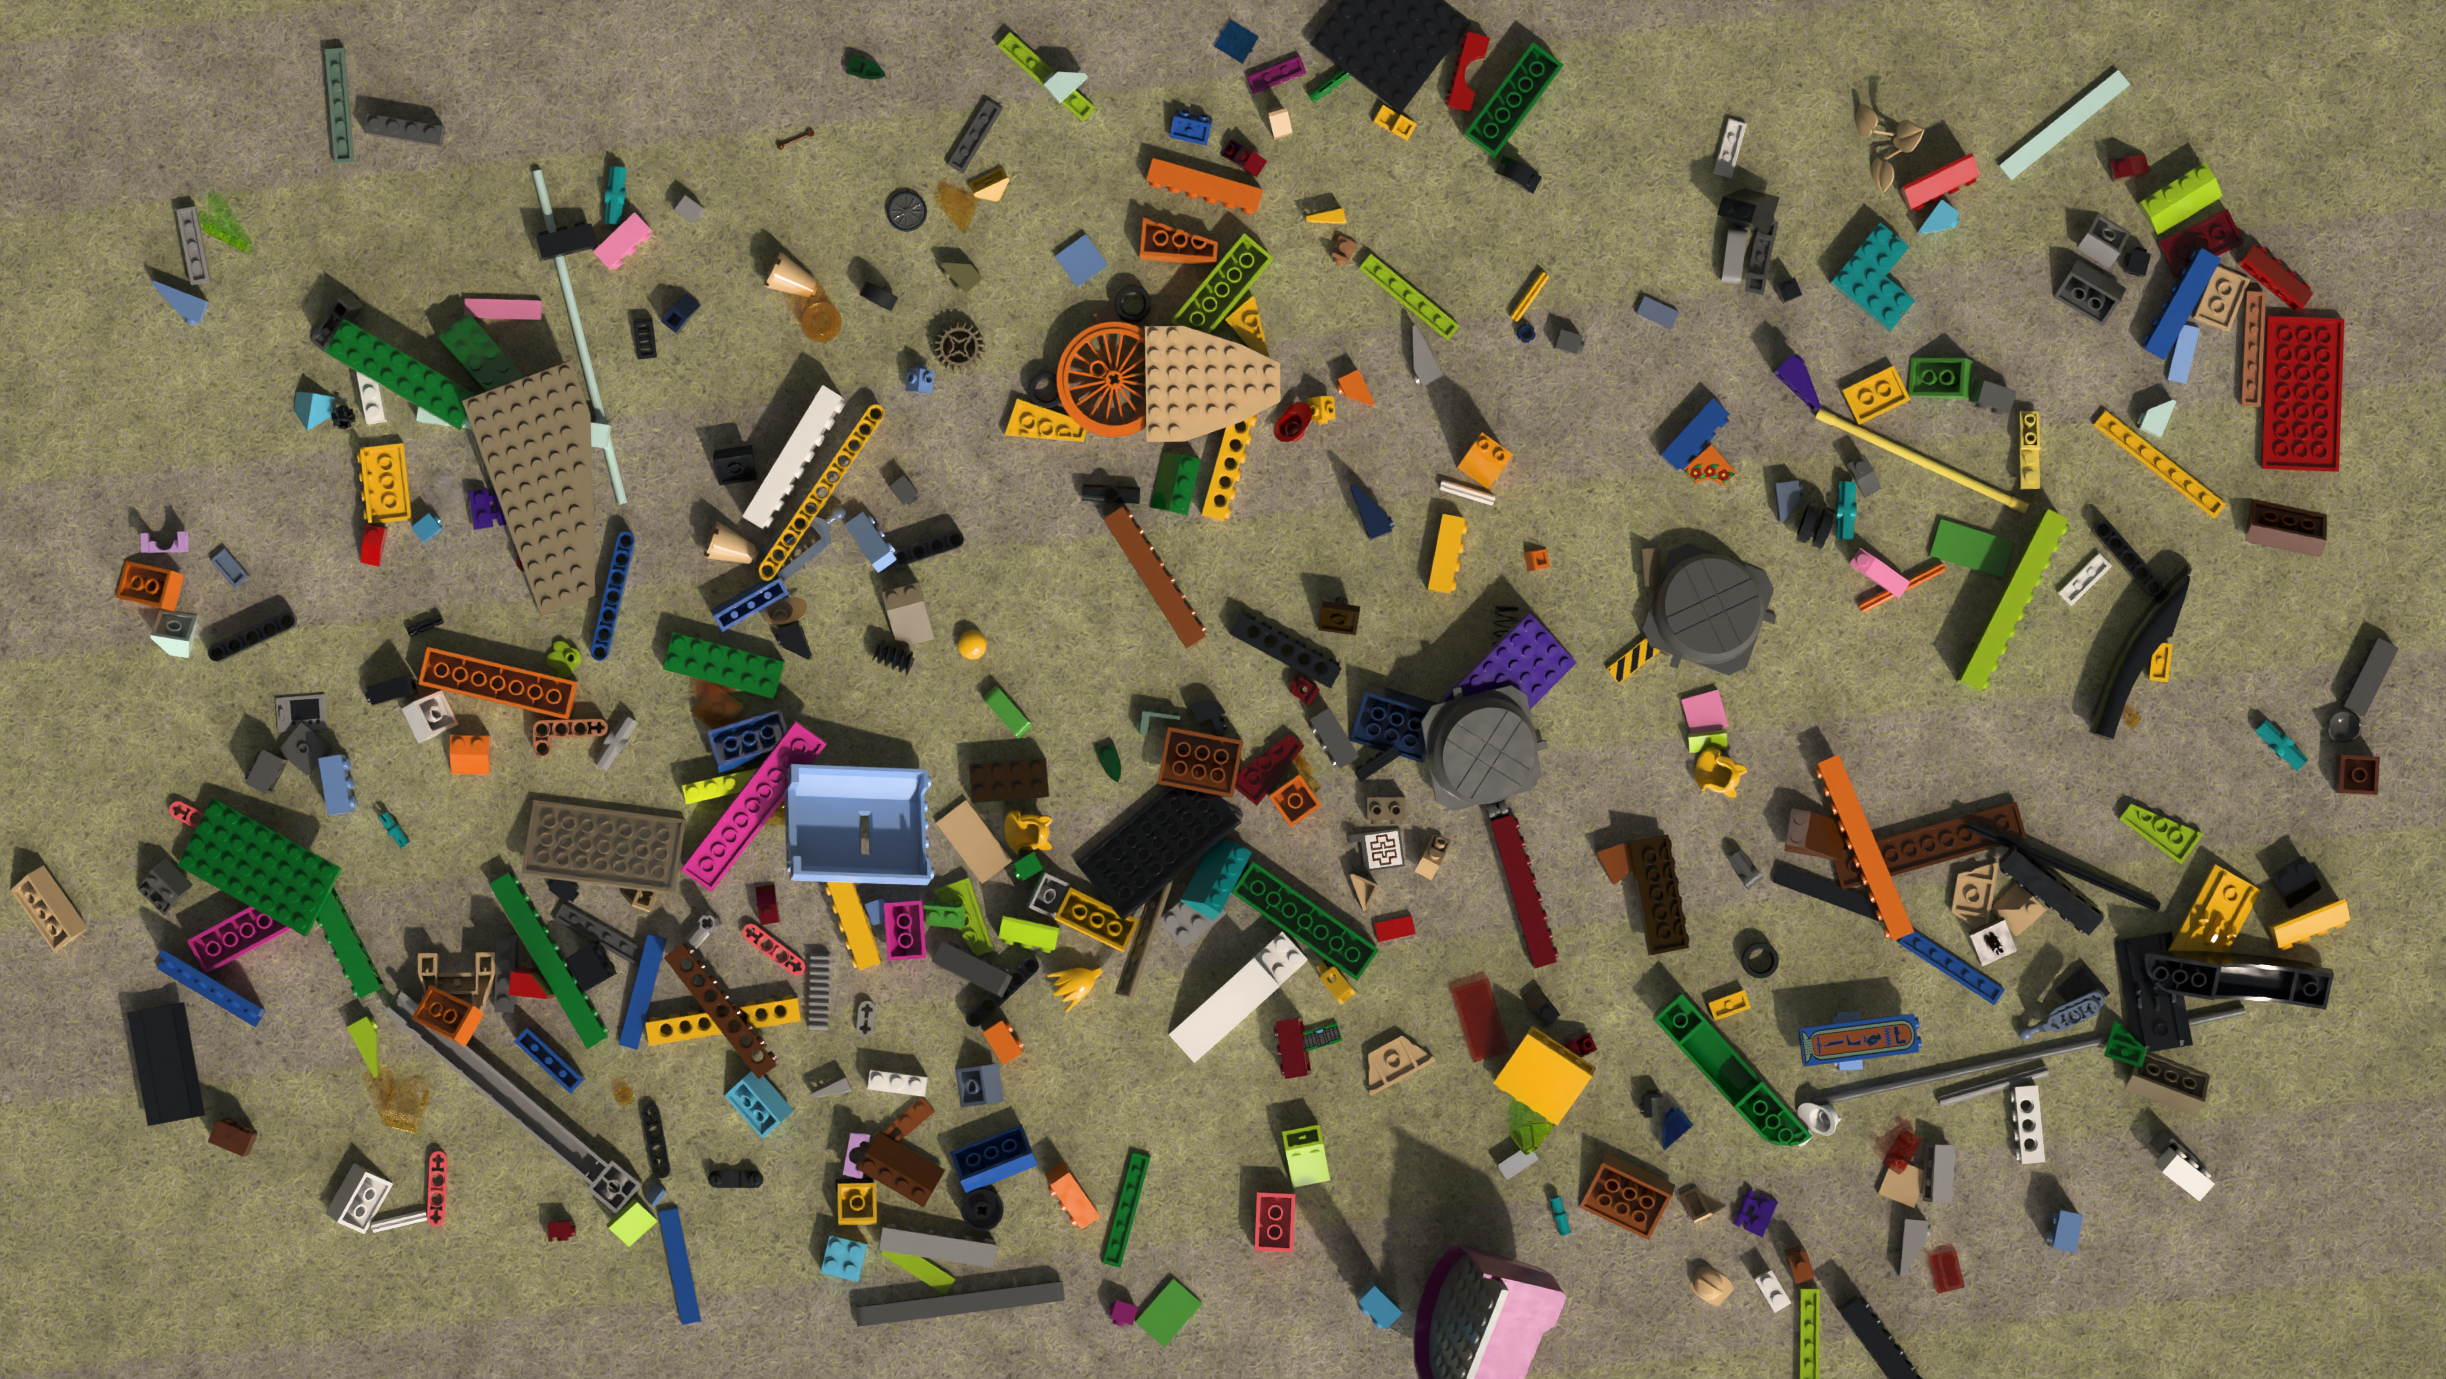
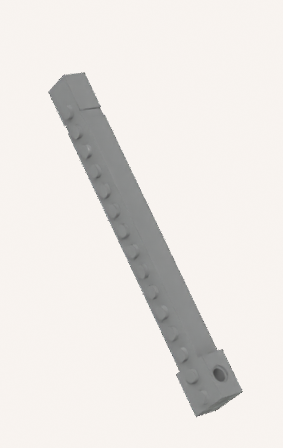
M406 991L400 992L399 998L394 1004L384 1011L410 1034H414L417 1040L588 1182L591 1186L587 1190L615 1214H618L643 1185L638 1178L615 1159L609 1163L468 1043L466 1047L459 1045L411 1019L420 1003Z

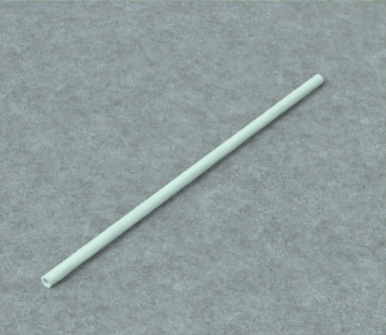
M542 170L533 171L547 230L549 233L556 232V224ZM564 256L557 257L555 262L596 420L606 421ZM610 437L608 449H604L617 503L621 505L627 503Z

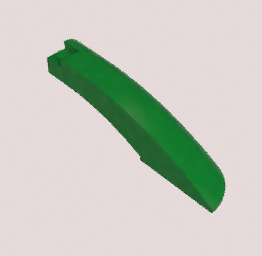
M1680 991L1666 1004L1663 1003L1653 1015V1020L1764 1140L1777 1146H1795L1804 1143L1812 1137Z

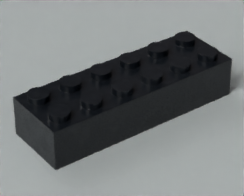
M1853 1296L1837 1308L1887 1379H1923L1921 1376L1914 1374L1916 1369L1907 1359H1903L1904 1353L1896 1343L1892 1344L1891 1340L1893 1338L1885 1328L1881 1329L1879 1326L1881 1321L1873 1312L1870 1314L1868 1311L1870 1306L1864 1298Z

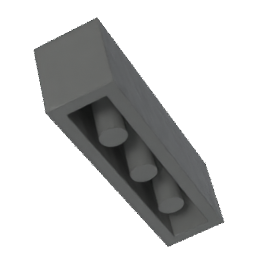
M367 114L364 133L370 136L442 147L445 128L439 125Z
M2380 638L2370 640L2366 648L2368 653L2366 657L2361 658L2358 664L2360 669L2357 675L2354 674L2349 682L2351 687L2348 692H2344L2340 700L2343 702L2341 707L2351 710L2361 717L2366 715L2399 649L2398 647Z
M497 935L494 1012H516V996L508 995L511 972L516 971L518 935Z
M943 941L941 942L931 962L1001 998L1003 997L1012 979V976L1008 974L1009 970L1000 965L996 968L991 965L992 962L982 957L980 960L975 957V953L967 949L963 952L958 949L959 945L951 941L948 944Z

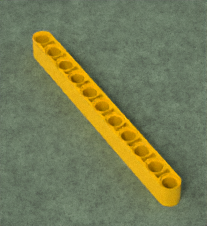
M874 404L867 409L765 557L758 570L762 580L769 581L775 577L884 417V410L880 405ZM878 410L881 416L874 419L871 417L870 412ZM863 425L868 426L870 432L862 434L859 428ZM851 441H856L859 444V448L852 450L848 444ZM846 457L848 464L845 466L840 465L838 458ZM833 472L838 478L836 481H829L827 474ZM823 488L826 490L827 495L819 497L816 494V490ZM813 504L816 510L813 513H809L806 511L805 506ZM801 519L805 522V526L797 528L794 522ZM786 535H791L794 537V542L786 544L783 538ZM781 551L784 557L781 560H776L773 558V553ZM766 566L773 570V573L769 576L762 573V569Z

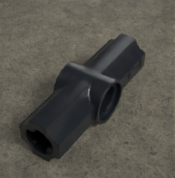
M1083 484L1082 501L1139 504L1140 487ZM1114 489L1117 493L1116 497L1108 499L1105 495L1107 490Z

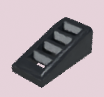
M653 318L634 320L638 360L657 358ZM649 325V328L638 329V326ZM650 333V336L639 337V334ZM651 340V344L640 345L641 341ZM652 348V352L641 353V349Z

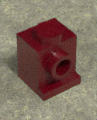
M1302 677L1299 680L1295 678L1290 685L1292 689L1290 693L1308 706L1320 690ZM1302 686H1305L1307 688V692L1305 694H1302L1300 692V688Z
M573 1220L548 1222V1242L554 1241V1238H557V1241H568L569 1237L577 1235L576 1225H573Z

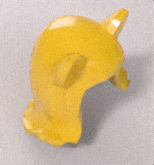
M1714 747L1707 748L1699 755L1695 764L1694 775L1699 789L1704 792L1705 788H1709L1715 792H1723L1730 798H1735V787L1738 785L1741 775L1747 772V768L1743 764L1734 762L1731 758L1720 756V750Z
M1011 810L1007 813L1004 820L1005 841H1007V844L1016 855H1020L1021 849H1052V845L1048 841L1050 835L1048 825L1052 822V817L1036 814L1020 815L1021 812L1018 810Z

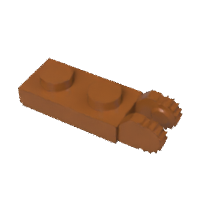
M922 1097L893 1122L894 1124L884 1131L883 1134L889 1135L893 1129L898 1127L902 1133L893 1138V1140L898 1142L935 1111Z

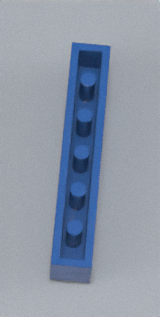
M2197 247L2196 250H2192L2188 258L2190 260L2189 263L2181 269L2179 273L2180 279L2172 285L2169 292L2171 295L2168 300H2164L2160 307L2162 311L2158 317L2156 316L2153 319L2149 334L2146 333L2141 341L2143 344L2141 346L2142 349L2162 360H2165L2221 261L2219 257L2203 248Z

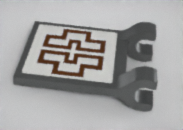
M1400 828L1348 835L1349 843H1361L1363 857L1362 865L1352 866L1353 874L1405 866Z

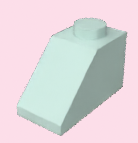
M1057 72L1055 75L1051 73L1044 79L1046 82L1044 87L1060 104L1086 81L1088 76L1085 73Z
M2168 401L2145 411V413H2141L2137 421L2140 424L2138 429L2156 437H2162L2176 401Z

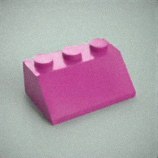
M922 901L884 903L888 961L926 958Z

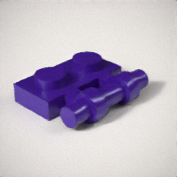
M494 488V496H488L487 489L467 492L473 530L494 527V519H498L499 526L506 525ZM491 502H495L497 513H491Z
M1748 1189L1746 1195H1743L1741 1199L1742 1204L1739 1210L1735 1212L1733 1224L1740 1227L1742 1220L1746 1221L1745 1230L1763 1237L1778 1202L1761 1194L1757 1201L1753 1200L1755 1192ZM1749 1205H1752L1754 1209L1749 1217L1745 1214Z

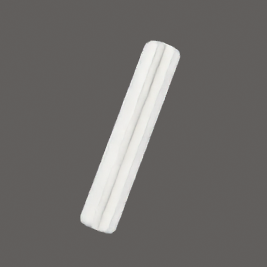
M1442 480L1439 489L1488 505L1494 504L1495 496L1446 480Z
M422 1210L371 1223V1228L373 1232H379L426 1221L427 1212Z

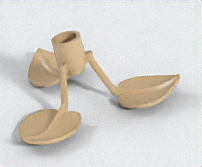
M1861 104L1856 112V127L1862 136L1868 137L1872 134V131L1878 134L1895 136L1893 143L1898 150L1885 156L1883 160L1876 158L1871 166V176L1876 187L1881 192H1886L1894 179L1893 166L1887 160L1900 152L1908 153L1913 151L1925 130L1909 120H1903L1899 123L1897 133L1877 130L1875 128L1878 124L1876 113L1869 106Z

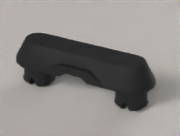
M713 1171L708 1176V1183L714 1188H758L764 1180L763 1175L758 1171Z

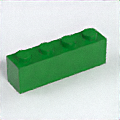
M1032 852L1015 862V868L1012 870L1018 879L1027 880L1044 870L1045 867L1036 852Z

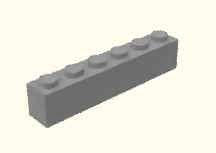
M887 1224L886 1227L882 1226L879 1244L880 1251L990 1268L994 1267L997 1244H994L991 1239L982 1238L981 1242L975 1241L974 1237L963 1235V1239L955 1238V1234L946 1232L942 1236L936 1235V1231L925 1229L923 1233L917 1232V1228L907 1226L903 1230L898 1229V1225Z

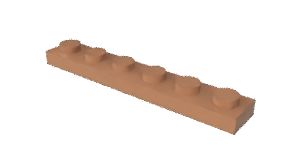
M2246 291L2240 406L2261 407L2266 292Z

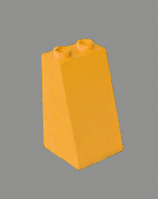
M1482 432L1457 468L1489 490L1514 454Z

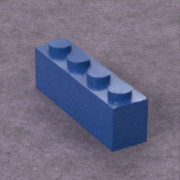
M1712 398L1660 457L1676 471L1679 469L1684 470L1690 463L1688 459L1692 454L1697 456L1703 449L1701 446L1705 440L1709 442L1716 435L1714 430L1718 426L1722 428L1729 421L1727 416L1730 413Z
M777 573L772 580H762L710 611L723 632L788 595L789 592Z
M527 1027L514 1041L570 1094L585 1080L575 1068L530 1027Z

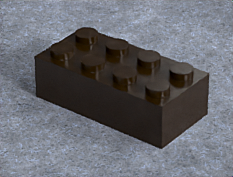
M1047 759L969 765L972 803L1050 797Z

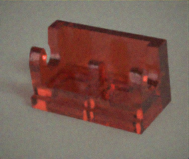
M1907 1130L1905 1132L1901 1131L1882 1164L1900 1175L1905 1171L1923 1139L1918 1138Z

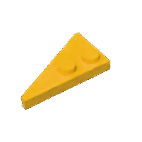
M1252 296L1227 317L1225 321L1248 348L1270 358L1256 300Z

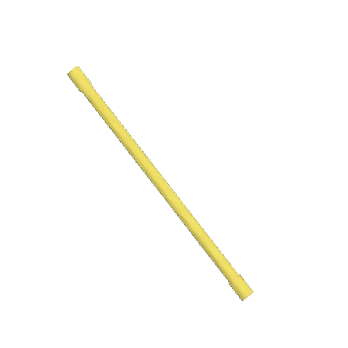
M1822 408L1816 414L1815 418L1822 422L1836 426L2006 504L2018 512L2025 514L2029 503L2016 497H2011L1869 432Z

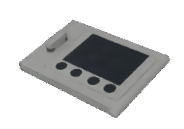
M324 693L321 695L275 698L278 732L294 731L302 721L312 730L328 729L326 695Z

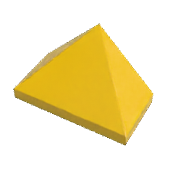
M1001 167L968 184L975 197L998 201L1009 179L1004 168Z

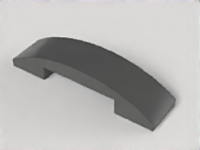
M1772 220L1768 234L1756 231L1744 292L1764 295L1773 244L1779 223Z

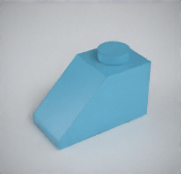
M1940 200L1920 227L1918 233L1925 234L1945 231L1950 227L1954 228L1960 220L1958 218L1960 212L1945 201Z

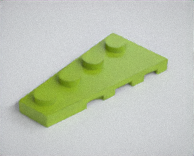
M2129 804L2119 818L2120 821L2180 865H2182L2204 835L2133 804Z
M970 878L933 890L942 903L958 901V904H965V927L958 929L972 952L976 954L975 957L995 950Z

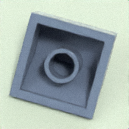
M998 1063L956 1069L961 1107L1004 1101Z

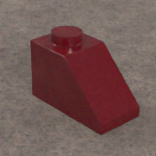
M2145 154L2128 156L2108 162L2112 182L2150 172Z
M775 884L756 887L760 925L781 922Z

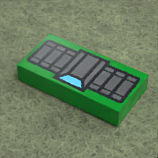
M1337 1022L1306 1031L1304 1034L1306 1038L1305 1044L1303 1045L1307 1051L1342 1041Z

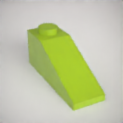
M366 1016L346 1028L371 1074L376 1078L380 1076L377 1031L379 1026L374 1018L370 1019L369 1016Z

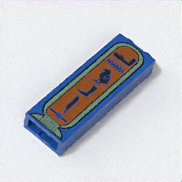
M1910 1013L1799 1027L1798 1035L1802 1066L1919 1052L1922 1043L1921 1037L1917 1036L1916 1031L1919 1028L1918 1017Z

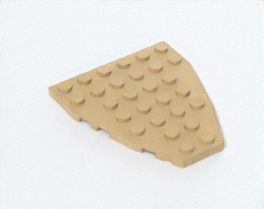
M1145 326L1146 442L1188 441L1242 422L1281 402L1279 362L1242 344L1186 326Z

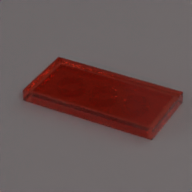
M1485 978L1452 988L1451 990L1473 1062L1510 1052L1489 979Z

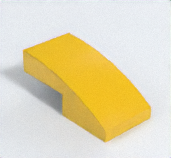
M1385 105L1380 106L1372 122L1408 141L1417 125Z

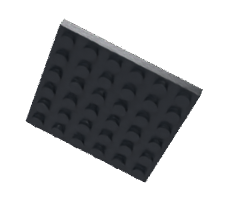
M1343 0L1309 45L1399 113H1402L1470 22L1441 0Z

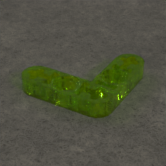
M207 222L204 223L201 231L249 256L254 249L247 242Z

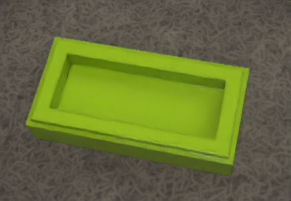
M1726 729L1688 734L1689 753L1703 752L1709 747H1714L1718 750L1728 749Z

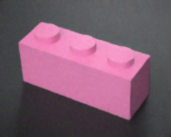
M634 212L593 252L610 270L612 268L617 269L623 263L622 259L626 255L631 256L637 250L636 245L638 243H644L650 238L652 230Z

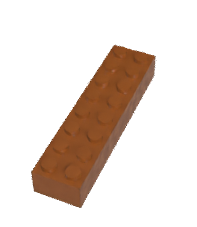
M1121 507L1105 517L1103 520L1185 648L1189 649L1206 638V628L1202 622L1197 623L1194 617L1197 614L1191 605L1187 607L1184 603L1186 597L1181 589L1178 591L1175 589L1174 584L1176 582L1170 573L1166 575L1163 570L1165 568L1163 561L1160 557L1156 558L1154 556V547L1150 541L1145 542L1143 539L1145 533L1139 524L1135 526L1132 522L1134 516L1130 510H1125Z

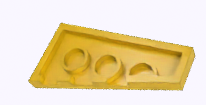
M1017 399L1005 435L1084 442L1087 430L1078 425L1069 416Z

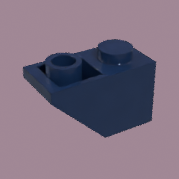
M685 293L672 306L661 322L678 335L701 304Z

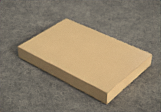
M2217 266L2203 291L2193 318L2229 332L2250 278Z

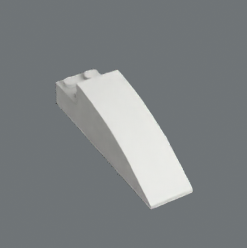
M1281 932L1176 1027L1169 1036L1195 1063L1277 990L1308 959Z

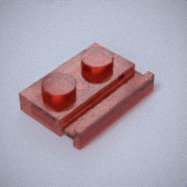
M1956 1250L1928 1256L1937 1294L1965 1287Z

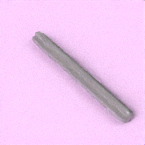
M2041 1066L1938 1096V1103L1943 1107L2048 1077L2049 1070L2047 1066Z

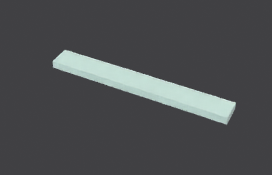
M2117 70L2005 160L1999 167L2011 181L2126 89L2130 83Z

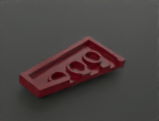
M1289 734L1237 774L1235 789L1258 806L1301 752L1304 745Z

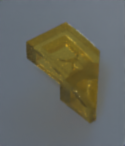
M1298 755L1295 758L1298 772L1316 793L1321 787L1310 776L1314 770Z

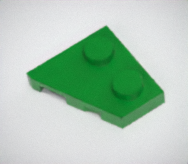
M2114 1021L2104 1056L2142 1067L2147 1048L2118 1021Z

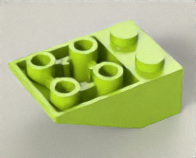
M1320 1124L1283 1130L1282 1136L1292 1187L1329 1181L1330 1176Z

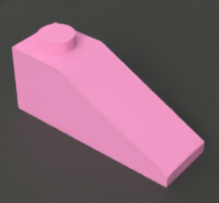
M1862 548L1858 550L1850 562L1853 569L1898 598L1901 597L1910 584L1908 580Z

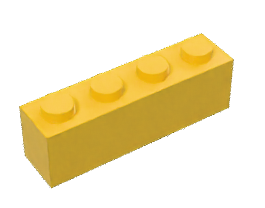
M1442 514L1427 590L1451 594V590L1455 591L1457 579H1454L1455 571L1459 572L1461 562L1457 560L1458 553H1462L1464 542L1461 541L1462 534H1466L1468 523H1465V518Z

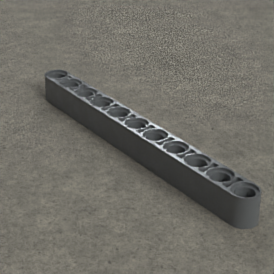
M1056 1281L1054 1283L1047 1282L1037 1285L999 1288V1290L991 1289L980 1292L961 1293L959 1295L928 1297L920 1300L912 1299L904 1300L903 1302L896 1301L865 1305L864 1307L857 1306L855 1307L857 1327L1058 1302L1064 1301L1065 1295L1063 1281Z

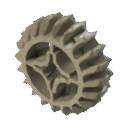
M958 321L955 322L956 328H953L952 324L949 323L948 327L950 330L947 331L943 327L942 331L945 334L937 333L941 341H934L936 345H940L934 348V352L940 351V354H937L935 357L936 359L943 358L939 364L942 366L947 363L946 370L953 366V373H956L957 368H960V373H964L963 367H966L968 372H970V364L976 368L978 365L974 361H982L978 354H985V351L980 350V348L985 347V343H979L984 338L983 336L976 337L980 331L977 329L972 332L974 328L972 324L967 329L966 322H963L962 327H959ZM964 332L969 334V336L958 340L952 334ZM948 338L952 343V349L945 356L944 343ZM974 339L975 352L971 357L967 352V346ZM953 340L960 345L962 343L965 345L963 348L966 355L960 350L957 352L954 350L956 346ZM956 355H962L967 361L956 363L950 359Z

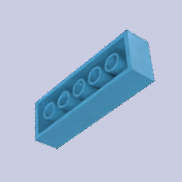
M1372 1278L1356 1294L1358 1308L1366 1316L1370 1314L1372 1322L1379 1329L1384 1327L1387 1330L1402 1314L1400 1305Z

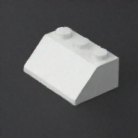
M354 1163L327 1209L326 1214L336 1222L365 1234L393 1183Z

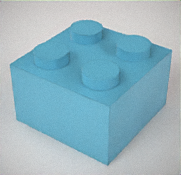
M831 1234L821 1273L858 1282L868 1243Z

